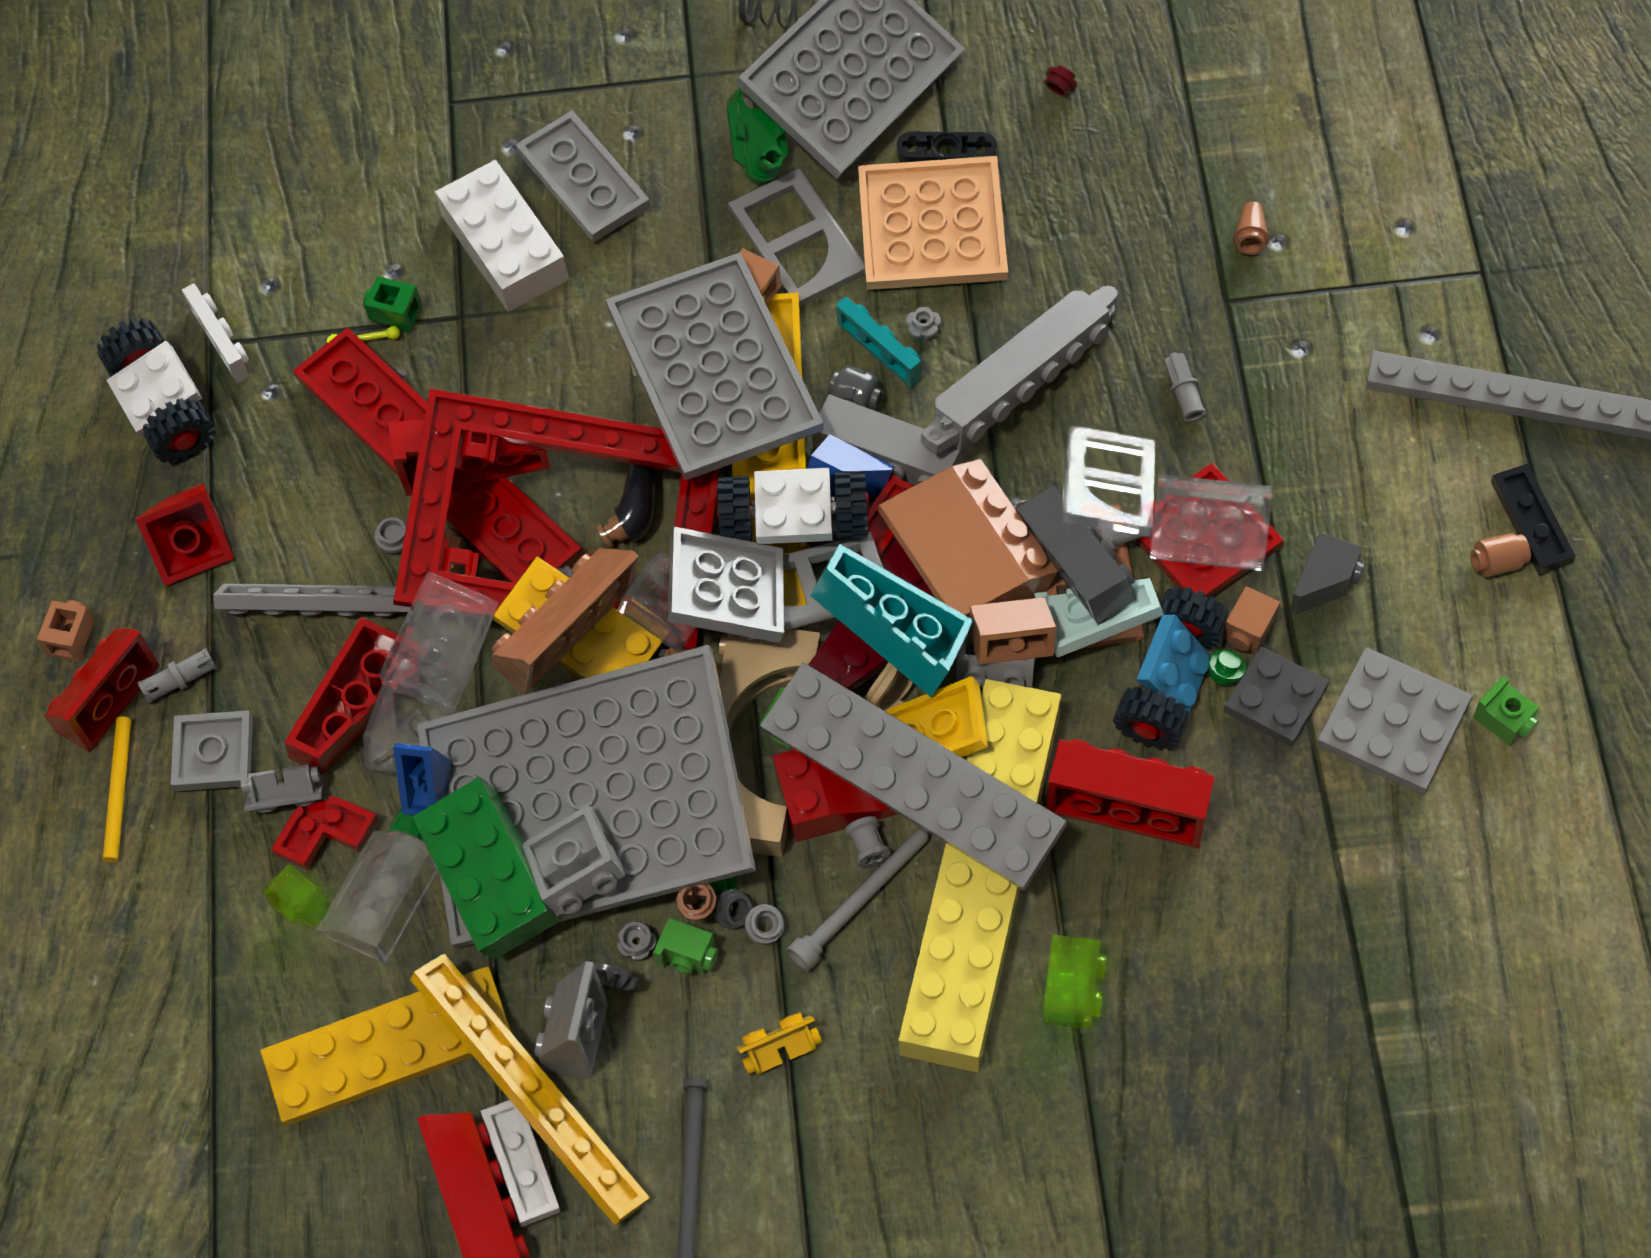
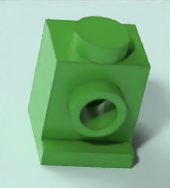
M1502 676L1479 701L1473 718L1511 746L1519 736L1526 739L1539 723V720L1535 718L1539 706L1508 684L1509 679Z
M669 917L653 954L658 967L665 969L667 962H670V966L681 973L692 974L694 971L704 975L706 970L711 972L714 968L719 949L716 948L713 933Z

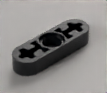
M910 131L902 134L897 140V158L900 163L997 156V141L991 134L985 132ZM944 144H950L956 148V151L950 155H943L937 149ZM909 146H916L915 152H908ZM927 146H931V153H927ZM962 146H967L966 154H962ZM978 147H985V153H978Z

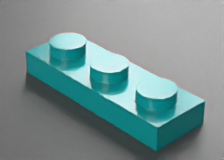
M844 297L836 304L837 324L910 388H913L921 381V359L911 347L905 348L899 343L893 332L887 326H880L876 323L863 305L854 304L848 297Z

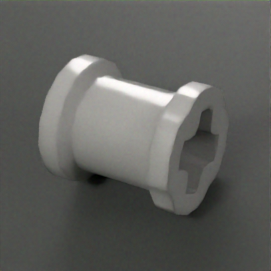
M873 816L860 818L845 828L847 837L853 840L858 853L856 861L861 868L878 865L887 860L891 854L889 847L883 845L878 832L880 826L878 818Z

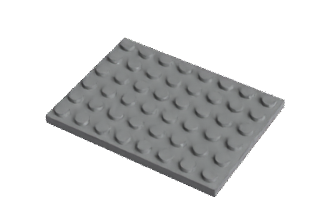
M709 645L417 724L420 746L433 747L452 761L445 797L480 776L496 788L523 843L586 805H589L595 812L606 840L615 850L625 876L617 881L616 887L607 894L596 893L582 901V907L576 913L570 915L560 914L561 921L756 871L713 649ZM441 877L451 945L455 948L474 944Z

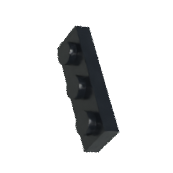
M1528 463L1494 474L1491 483L1517 534H1522L1527 539L1531 551V561L1538 575L1572 564L1576 555Z

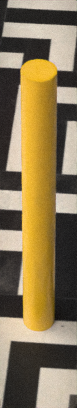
M128 717L116 718L102 858L107 863H116L119 857L132 721Z

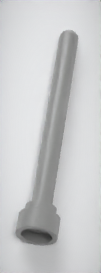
M924 829L916 830L811 936L798 937L786 948V952L794 963L804 971L809 972L820 961L819 955L823 952L821 947L928 841V832Z

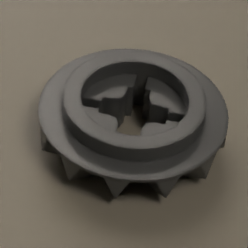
M594 962L602 985L628 991L638 989L640 979L632 977V970Z

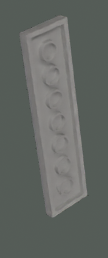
M804 662L760 725L764 732L1023 891L1026 890L1067 826V821Z

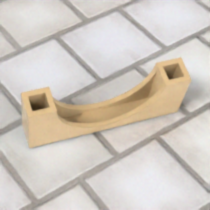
M796 629L786 630L780 643L761 639L746 641L744 636L730 633L721 635L719 656H722L723 660L719 684L729 734L737 717L751 701L773 688L788 684L803 662L807 665L810 663L821 647L819 632ZM738 780L752 853L783 857L789 825L787 806L774 804L758 797Z

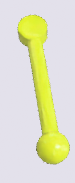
M391 326L386 331L356 336L362 341L386 337L395 340L400 336V329L396 326ZM336 334L330 335V336L327 338V343H328L329 341H331V340H332L334 337H336L337 335H336Z

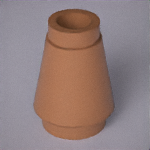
M1248 202L1243 205L1233 238L1238 250L1247 255L1261 253L1269 242L1263 207L1257 202Z
M708 883L685 888L678 892L677 906L685 917L694 920L706 919L714 913L716 895ZM700 900H706V903L701 905L702 908L696 910V904Z

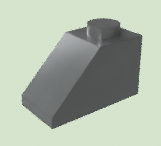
M1319 532L1294 592L1290 611L1298 614L1346 596L1350 584L1358 585L1363 573L1365 563L1359 561L1363 547Z

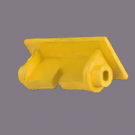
M798 1012L778 1021L781 1027L766 1034L764 1028H761L741 1037L744 1044L735 1048L739 1053L746 1051L748 1054L747 1058L742 1059L747 1074L755 1072L756 1075H759L782 1064L783 1062L777 1049L783 1046L790 1060L816 1050V1045L822 1043V1039L817 1028L809 1030L807 1024L815 1021L814 1017L808 1015L803 1018L801 1012Z

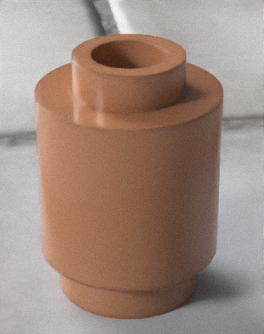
M1514 533L1476 541L1474 550L1470 553V560L1474 570L1480 572L1486 578L1519 570L1523 567V564L1529 563L1531 559V551L1527 539L1522 534L1515 535Z

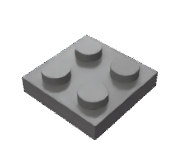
M250 710L174 716L170 784L174 791L241 787V779L247 778L248 774L251 773L253 716Z

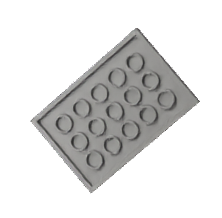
M819 0L738 77L735 84L827 171L838 179L961 56L965 48L914 0Z
M741 252L605 299L606 308L685 481L824 431L823 421Z

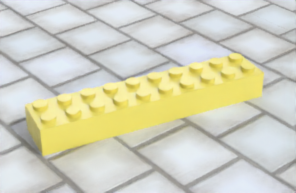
M985 679L981 700L988 748L967 755L966 761L1040 804L1060 716L1061 694ZM947 843L898 1040L899 1055L979 1073L1020 888Z

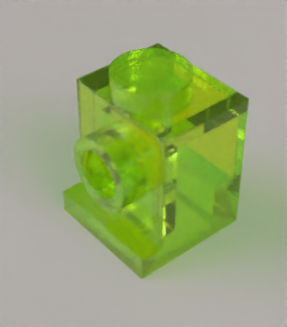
M290 864L262 890V894L274 910L278 909L292 923L298 919L308 928L317 925L324 918L327 908L330 906L324 893Z

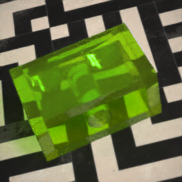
M1052 934L1042 1024L1091 1030L1092 1016L1100 1017L1103 993L1095 992L1096 978H1105L1107 955L1099 954L1100 940Z

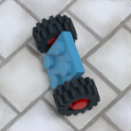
M1178 586L1174 587V590L1171 588L1167 589L1162 597L1160 605L1164 615L1154 619L1157 630L1136 679L1144 687V691L1140 687L1126 689L1113 718L1116 729L1123 730L1122 734L1125 737H1133L1132 741L1136 743L1141 741L1144 742V746L1149 748L1154 745L1158 750H1163L1164 747L1167 750H1171L1173 747L1176 748L1180 742L1189 719V713L1196 701L1204 675L1209 668V658L1211 655L1204 647L1208 650L1218 645L1229 617L1228 610L1224 609L1225 606L1221 602L1215 603L1216 598L1213 596L1205 597V592L1198 590L1195 593L1190 587H1185L1183 591Z

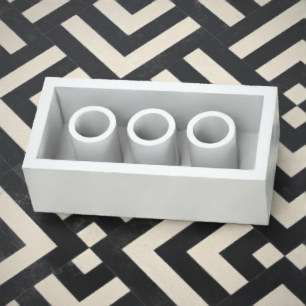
M496 160L435 191L442 217L508 313L569 280L563 254Z

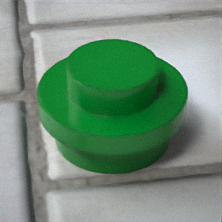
M1217 650L1209 658V675L1218 684L1225 686L1233 685L1244 676L1246 663L1239 654L1231 650Z

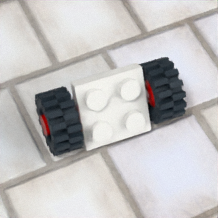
M132 318L129 324L122 321L119 323L120 327L118 329L112 326L108 329L110 335L103 334L100 338L102 343L97 345L99 350L97 354L110 375L107 382L136 433L142 438L145 437L156 458L160 459L163 463L169 461L170 464H176L177 459L185 462L187 461V456L192 455L194 458L199 455L197 453L199 449L204 451L208 447L206 442L212 443L215 426L199 402L202 397L173 347L167 341H164L155 324L151 320L148 322L146 318H141L139 322L136 318Z
M829 468L754 471L755 501H752V506L749 476L718 477L717 508L720 536L752 542V517H755L757 544L832 541L831 513H835L836 509L838 539L868 538L867 515H869L868 493H866L865 470L835 472L836 502L834 497L830 495Z

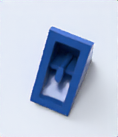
M396 743L393 751L402 814L414 816L445 797L452 761L433 747Z

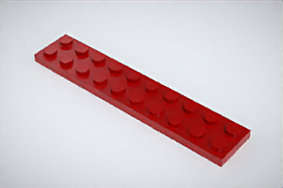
M347 327L297 366L293 373L301 384L399 477L392 457L388 422L424 420L427 402ZM507 477L451 488L446 523L507 582L517 584L537 556L562 573L583 555L582 548Z

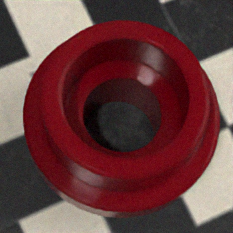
M1059 65L1057 68L1049 67L1046 71L1047 77L1044 84L1054 93L1067 97L1069 92H1074L1078 85L1074 80L1075 75L1068 68Z

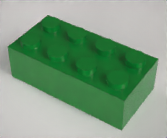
M480 776L412 817L480 953L496 960L562 920L560 915L556 917L542 901L520 845L523 841L496 788Z

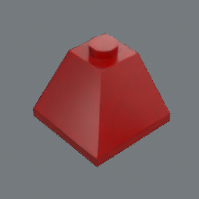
M204 483L169 496L135 518L164 586L234 559Z

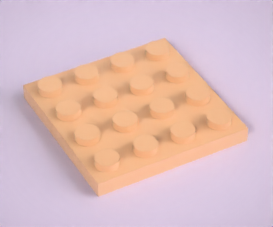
M997 156L858 166L867 290L1008 280Z

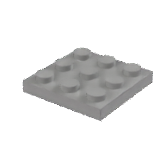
M673 527L670 535L668 622L780 643L784 634L783 548Z
M1365 647L1318 738L1316 746L1424 795L1471 701L1472 694Z

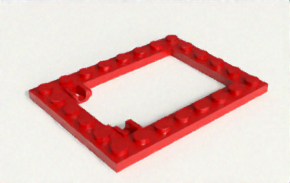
M430 388L393 605L494 621L493 615L516 585V583L476 577L479 553L448 547L449 539L443 538L454 470L461 469L462 460L468 461L469 458H477L482 460L483 464L494 465L497 442L502 441L681 472L662 429ZM471 437L486 439V444L471 442ZM720 468L686 481L681 473L673 527L711 534ZM668 561L662 607L619 601L613 608L661 639L662 644L659 648L669 649L672 647L676 650L687 651L696 648L698 627L668 622ZM460 564L465 566L464 575L450 573V565Z

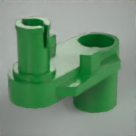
M738 87L726 102L733 161L743 167L745 176L749 181L759 185L767 184L778 175L780 165L788 155L785 130ZM742 97H747L751 100L753 109L745 105Z

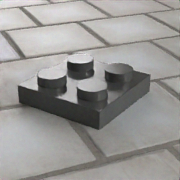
M1261 646L1226 702L1223 712L1292 747L1328 688L1329 680Z

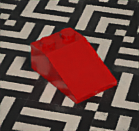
M795 750L772 756L776 779L784 806H787L789 823L795 843L844 830L850 823L863 817L873 816L880 820L898 815L895 811Z

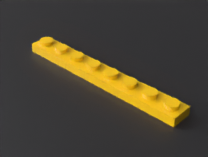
M442 954L414 971L410 981L610 1221L616 1226L644 1206L650 1197L445 954Z

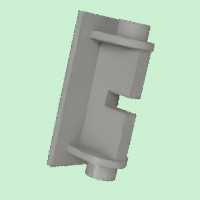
M310 764L283 768L284 782L279 783L275 770L248 774L247 778L241 779L242 792L247 794L244 811L256 810L257 812L264 813L273 811L282 805L307 806L321 799L324 780H321L319 767H311Z

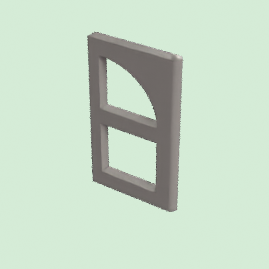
M796 169L728 203L730 212L759 255L779 265L781 288L785 293H799V307L866 274L865 262L801 169ZM793 191L813 221L767 243L747 213ZM824 235L828 244V254L823 267L814 278L800 288H797L777 258Z
M871 532L868 533V538L842 539L783 555V572L796 569L807 604L795 607L784 606V631L835 618V616L810 596L817 584L811 564L831 559L839 544L853 552L860 551L862 557L883 568ZM744 636V638L746 639V641H749V640H752V639H756V638H751V637H745V636Z

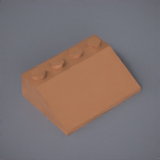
M981 459L951 466L879 504L877 508L935 598L967 617L970 616V606L1035 598L1034 593L1046 592L1058 573L1054 564Z
M599 548L591 557L587 553L583 555L572 568L574 574L565 583L562 580L557 581L545 595L548 600L539 609L535 606L531 607L519 620L518 623L521 627L512 636L505 633L498 639L491 649L494 652L491 665L523 695L527 694L630 591L639 556L631 550Z

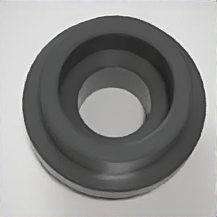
M735 889L726 890L716 899L714 908L715 919L724 928L737 929L744 925L745 918L752 909V904L742 891ZM733 904V910L729 914L730 905Z

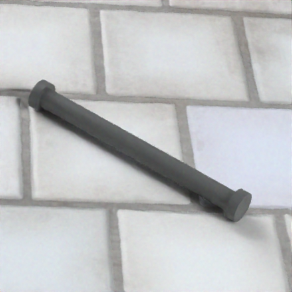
M687 1078L683 1084V1090L687 1091L677 1258H694L703 1092L708 1090V1081L701 1078Z

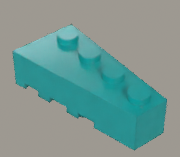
M841 544L837 547L810 594L814 600L930 697H932L949 672L974 621Z

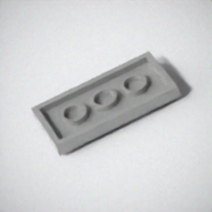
M573 110L516 144L517 153L593 243L651 207L650 199Z

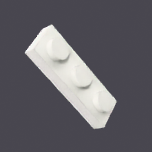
M195 284L182 289L191 311L237 384L249 378L250 376L244 365L249 362V358L239 342L234 345L229 338L234 335L223 317L217 320L214 313L218 310L208 293L201 295Z
M510 1100L481 1110L521 1227L560 1213L559 1205L529 1122Z

